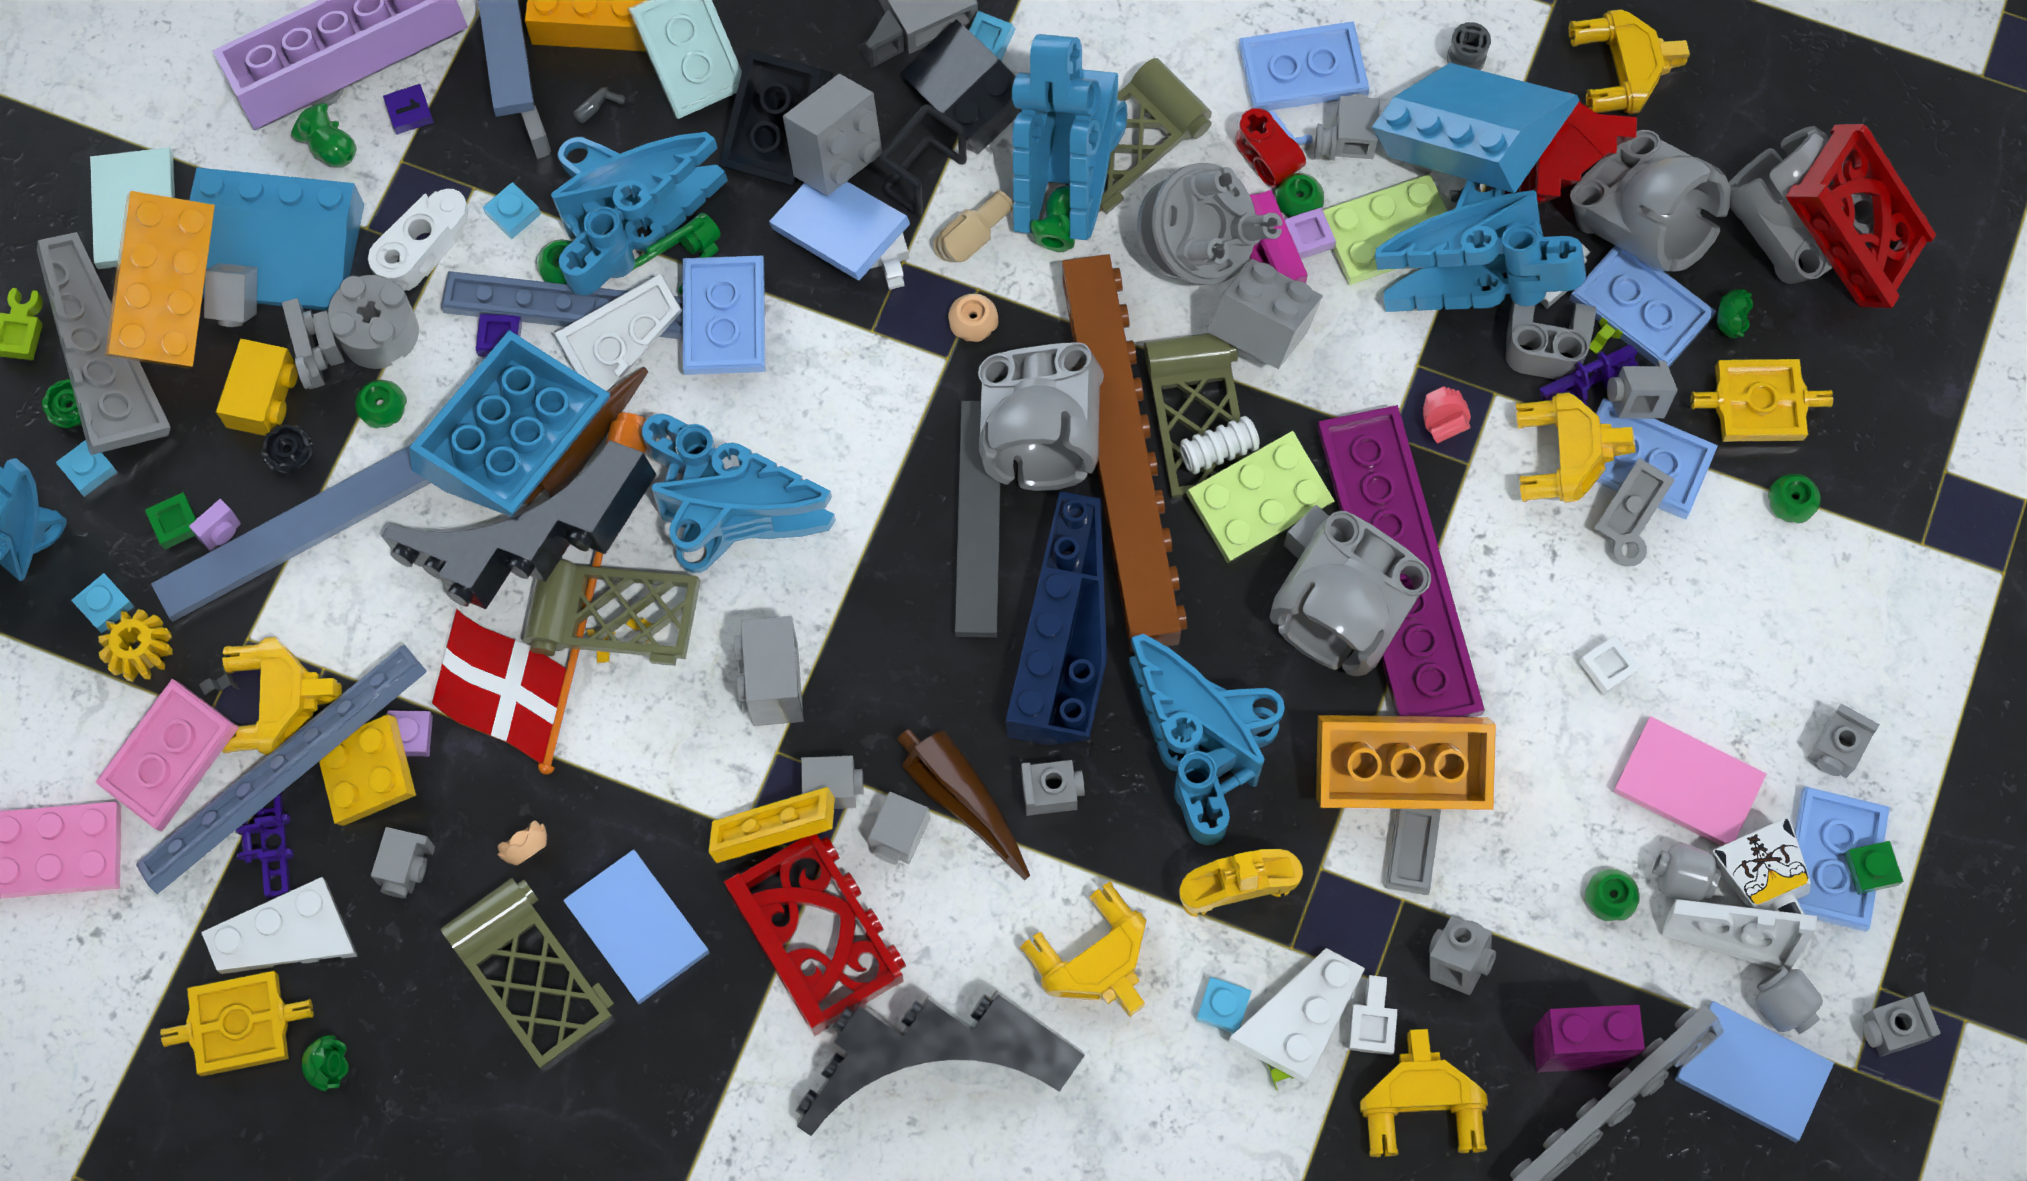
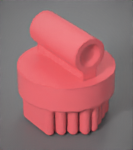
M1443 386L1426 394L1423 406V420L1426 429L1432 434L1437 444L1470 429V411L1459 390L1455 391V389Z

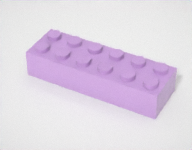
M318 0L212 51L255 130L332 92L343 89L357 80L378 72L405 57L414 55L430 45L449 38L455 33L468 28L457 0Z

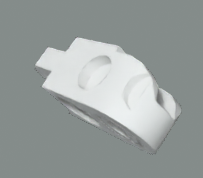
M455 189L435 191L429 198L427 194H424L369 250L368 261L373 274L393 280L404 291L416 287L455 244L453 237L468 221L469 209L464 196ZM430 233L426 239L415 240L420 234Z

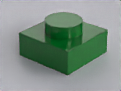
M184 492L145 509L158 541L164 550L195 536L189 525L197 518Z
M1890 841L1850 849L1844 854L1857 895L1899 886L1904 882Z

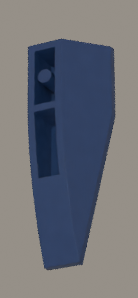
M1062 491L1059 492L1006 717L1008 738L1048 746L1090 740L1107 664L1100 499Z

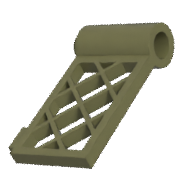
M1153 58L1146 62L1135 73L1131 82L1119 91L1117 95V100L1127 101L1131 98L1140 107V119H1127L1126 128H1139L1138 145L1118 144L1110 154L1109 170L1106 179H1109L1108 190L1103 193L1099 212L1102 210L1106 215L1124 200V196L1121 193L1182 140H1188L1192 137L1198 139L1203 136L1212 124L1209 120L1212 111L1158 58ZM1145 113H1146L1151 119H1145ZM1144 128H1161L1169 136L1160 145H1143ZM1115 153L1138 154L1137 165L1130 171L1114 170ZM1143 154H1149L1143 159ZM1114 179H1120L1113 185Z
M1210 333L1144 343L1146 369L1149 381L1151 382L1171 499L1188 497L1186 492L1190 488L1217 474L1213 471L1217 466L1214 462L1210 469L1200 468V471L1204 474L1197 484L1179 487L1176 472L1184 461L1180 447L1171 442L1169 435L1177 422L1202 437L1217 416L1227 422L1234 420L1236 423L1241 418L1231 362L1238 361L1237 347ZM1224 380L1226 396L1219 406L1200 394L1206 383ZM1198 384L1195 390L1188 386ZM1177 387L1190 397L1177 412L1164 403L1162 389ZM1194 399L1213 412L1202 428L1183 416ZM1227 403L1230 414L1223 410ZM1166 414L1173 418L1169 425L1167 423ZM1173 452L1180 456L1176 464L1174 462ZM1254 452L1247 453L1243 456H1240L1237 453L1235 454V459L1233 460L1238 462Z
M560 560L546 582L536 578L523 639L524 643L531 646V652L546 656H554L556 651L569 648L650 656L649 661L651 664L676 666L677 659H686L701 580L698 576L577 566L571 562ZM588 579L605 580L611 588L592 603L585 596ZM612 581H620L616 585L612 583ZM634 583H644L650 590V593L630 607L621 593ZM651 584H656L659 586L654 589ZM674 586L687 587L685 600L672 610L661 599V596ZM617 596L627 610L609 624H606L597 610ZM657 600L667 614L646 628L637 614ZM583 602H584V603L587 605V607H585V608L582 610V606H583ZM592 614L603 627L590 638L576 637L579 624ZM682 614L681 623H680V622L677 620V617H679V616ZM633 618L643 632L629 642L618 641L613 632ZM673 621L679 629L676 647L659 645L653 638V635ZM609 635V637L612 639V641H611V640H603V639L606 638V637ZM648 639H649L650 642L652 643V644H643V643H644L645 641H647Z
M511 878L440 930L535 1063L542 1069L612 1018L607 1009L613 1006L614 1003L599 983L591 988L532 906L539 899L526 881L523 879L516 884L513 878ZM536 925L544 936L542 955L517 953L520 936ZM512 942L511 952L501 950ZM549 945L559 958L547 957ZM493 955L510 958L505 982L488 980L478 966ZM516 959L540 962L536 986L512 983ZM546 963L564 965L570 972L566 991L542 987ZM574 980L584 993L572 992ZM492 986L504 988L502 999ZM510 989L535 992L531 1017L513 1015L507 1008ZM541 993L565 997L561 1021L537 1018ZM571 998L590 1000L599 1013L584 1025L567 1022ZM517 1021L529 1023L527 1034ZM535 1024L560 1027L557 1045L541 1055L532 1043ZM566 1028L576 1030L564 1039Z

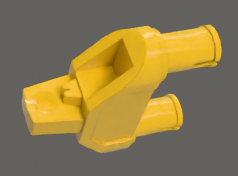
M1611 10L1604 13L1603 18L1570 21L1569 38H1574L1571 39L1572 46L1602 41L1610 45L1620 86L1587 90L1586 105H1592L1589 108L1596 113L1623 110L1628 114L1640 113L1655 89L1661 75L1670 73L1671 68L1685 66L1690 55L1686 40L1664 42L1663 38H1658L1657 32L1653 28L1624 10Z
M1569 392L1557 393L1553 396L1552 400L1516 403V410L1518 411L1516 412L1519 429L1555 424L1559 435L1560 468L1557 469V473L1531 476L1521 475L1520 484L1522 485H1520L1522 502L1558 497L1564 503L1576 502L1591 489L1604 473L1606 462L1614 461V456L1635 453V435L1632 427L1612 428L1611 424H1601L1599 416Z
M275 636L265 637L256 645L224 647L223 654L230 655L228 658H222L223 666L227 673L261 669L259 720L256 722V725L238 726V730L222 752L227 754L238 751L258 750L264 755H269L313 719V712L318 710V705L332 703L342 695V685L337 683V680L334 678L318 679L319 674L309 672Z
M1260 849L1218 859L1196 868L1186 875L1182 880L1179 890L1180 900L1188 915L1198 917V912H1201L1203 916L1214 907L1269 894L1281 897V894L1284 893V896H1286L1300 884L1303 875L1302 866L1294 854L1283 849Z
M1110 881L1102 886V892L1098 888L1089 897L1091 902H1094L1112 926L1109 934L1070 962H1063L1042 932L1033 935L1034 940L1032 942L1030 939L1026 940L1019 949L1025 953L1042 976L1040 980L1042 983L1041 987L1046 994L1069 999L1100 1001L1103 998L1107 1004L1116 1000L1126 1014L1131 1017L1145 1005V1002L1133 986L1140 982L1135 974V969L1147 919L1141 912L1137 910L1132 911Z
M1428 1029L1409 1030L1407 1033L1408 1054H1400L1399 1064L1360 1102V1112L1363 1113V1117L1368 1118L1370 1157H1381V1154H1383L1382 1139L1385 1157L1398 1155L1394 1116L1398 1115L1399 1112L1451 1110V1113L1456 1114L1458 1152L1469 1153V1150H1473V1153L1487 1151L1482 1112L1486 1111V1106H1488L1487 1094L1465 1074L1446 1060H1441L1440 1052L1430 1053Z

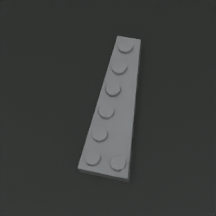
M75 232L38 240L36 250L90 455L168 436L171 426L140 362L105 356L112 304L78 233Z
M1706 1004L1699 1011L1693 1007L1685 1012L1674 1025L1678 1029L1666 1041L1660 1037L1652 1042L1641 1055L1645 1060L1633 1071L1625 1068L1617 1074L1608 1085L1612 1090L1600 1101L1593 1098L1582 1106L1576 1113V1117L1579 1120L1567 1131L1563 1128L1555 1131L1544 1142L1543 1147L1546 1150L1536 1160L1532 1161L1530 1158H1527L1511 1172L1510 1177L1513 1181H1553L1576 1159L1599 1141L1603 1135V1132L1599 1129L1601 1126L1607 1123L1609 1127L1620 1123L1635 1107L1636 1102L1633 1099L1640 1094L1642 1097L1649 1094L1652 1095L1664 1085V1080L1669 1075L1666 1070L1672 1065L1675 1067L1681 1065L1684 1068L1721 1036L1724 1030L1719 1018Z

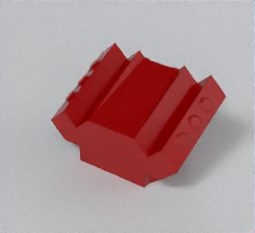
M1579 101L1515 193L1536 191L1538 205L1560 197V190L1580 182L1581 174L1599 160L1617 154V145L1636 138L1637 117L1597 114Z

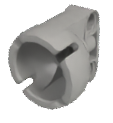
M1815 126L1805 127L1782 140L1781 148L1788 155L1784 160L1774 149L1769 148L1748 163L1729 181L1731 187V210L1743 222L1772 261L1778 278L1787 284L1816 279L1832 268V265L1786 198L1793 185L1801 184L1829 141L1827 135ZM1833 179L1828 185V187L1834 184ZM1866 193L1852 194L1857 218L1856 220L1854 218L1853 226L1858 234L1870 233L1874 229L1872 196ZM1799 258H1800L1801 261H1802L1803 269H1801L1800 266H1799V262H1798V259H1799Z
M1639 130L1636 133V138L1617 145V154L1604 158L1594 165L1571 190L1570 198L1577 227L1582 232L1594 233L1658 270L1681 271L1689 268L1701 259L1715 242L1720 233V227L1702 217L1701 210L1705 209L1716 217H1726L1730 207L1731 187L1726 176L1718 167L1660 140L1659 135L1653 131Z
M1075 342L1056 343L1015 349L986 358L978 371L979 379L982 382L979 453L985 472L997 482L1008 485L1015 478L1013 461L1016 460L1018 463V485L1022 489L1034 491L1058 490L1075 486L1082 482L1088 473L1091 474L1099 459L1100 385L1104 378L1103 369L1088 346Z
M1337 511L1332 513L1315 529L1313 538L1276 594L1269 617L1272 623L1279 625V633L1282 637L1312 660L1334 670L1342 666L1348 675H1366L1377 666L1417 599L1429 588L1431 573L1428 567L1408 549L1370 523L1347 511ZM1330 526L1337 527L1342 531L1344 542L1336 541L1332 537ZM1400 573L1407 575L1412 580L1413 590H1409L1401 584Z

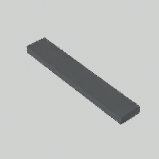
M961 401L955 637L997 638L1000 482H997L985 472L979 453L981 401Z

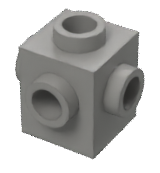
M1451 916L1444 930L1438 929L1430 943V980L1471 995L1481 974L1487 976L1495 961L1496 951L1491 949L1492 931L1485 929L1477 922L1464 921Z

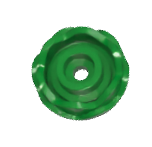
M1305 173L1289 175L1278 184L1275 190L1278 207L1287 218L1322 208L1324 205V191L1321 184L1314 177ZM1301 193L1303 197H1297L1296 194Z
M564 239L554 240L540 250L536 263L537 271L545 282L567 284L558 261L560 254L572 241Z
M1735 289L1728 292L1722 297L1720 302L1717 325L1730 338L1744 337V332L1749 328L1747 317L1753 308V301L1750 298L1752 293H1748L1744 289Z
M70 379L58 381L50 386L42 400V407L47 419L52 424L61 428H74L82 425ZM72 402L73 405L68 408L67 404Z
M374 380L364 385L358 392L355 400L356 413L371 428H387L400 421L405 411L407 398L403 390L396 383L388 380ZM379 400L384 401L381 405H377V402Z
M1801 474L1781 476L1771 485L1768 491L1770 507L1773 513L1778 518L1789 523L1795 522L1800 524L1808 521L1820 507L1821 496L1818 487L1811 479ZM1792 495H1797L1799 499L1794 500L1792 498Z
M1605 869L1592 876L1585 890V900L1599 919L1603 921H1624L1630 918L1638 907L1640 892L1635 880L1626 872L1619 869ZM1610 891H1615L1617 893V897H1611Z
M323 1036L313 1041L307 1047L302 1057V1072L305 1079L311 1086L320 1091L327 1092V1089L340 1087V1080L347 1074L349 1069L348 1062L344 1057L347 1047L343 1042L336 1040L335 1036Z

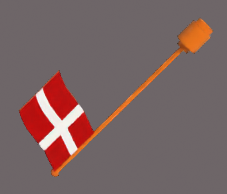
M618 413L616 420L610 423L605 446L611 440L646 454L647 448L642 436V428L647 419L632 413ZM595 552L592 567L600 568L603 553ZM597 579L588 580L585 596L590 603H592ZM583 602L582 610H583L585 607H587V605H586L584 602ZM456 609L432 704L457 723L510 744L540 763L538 764V769L542 774H551L555 769L551 764L580 649H571L567 668L544 654L531 652L530 645L486 629ZM587 619L579 624L576 637L583 638Z

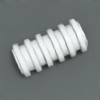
M1243 416L1239 419L1238 423L1234 420L1228 422V427L1223 425L1217 426L1215 432L1210 429L1206 430L1202 437L1196 434L1192 437V441H1189L1187 438L1181 440L1180 452L1187 469L1193 474H1197L1200 472L1201 467L1207 470L1212 467L1214 462L1217 465L1222 464L1224 458L1230 461L1235 459V454L1237 453L1240 456L1246 455L1247 449L1253 452L1258 450L1260 441L1251 419Z

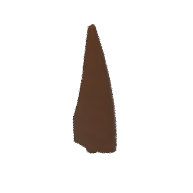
M645 367L640 368L608 391L610 393L609 400L524 502L526 506H529L540 493L548 499L552 498L566 488L581 472L607 435L610 423L616 420L618 413L623 412L648 374V370Z
M910 728L904 731L897 738L909 753L902 767L928 797L952 813L979 836L1024 881L1030 877L1029 871L1001 811L980 777L947 733L939 731L921 742Z

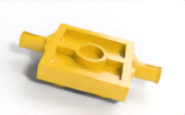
M1800 359L1718 360L1715 366L1717 382L1715 392H1692L1690 399L1692 409L1716 408L1721 423L1722 442L1804 441L1808 435L1806 421L1808 407L1831 408L1833 405V397H1831L1833 392L1832 390L1808 391L1802 379Z
M275 971L187 988L190 1008L187 1024L163 1028L160 1034L163 1036L161 1041L164 1047L185 1042L190 1043L195 1052L197 1074L202 1077L289 1059L286 1040L288 1022L313 1018L314 1011L311 1010L313 1005L310 999L285 1004L281 997L279 976Z

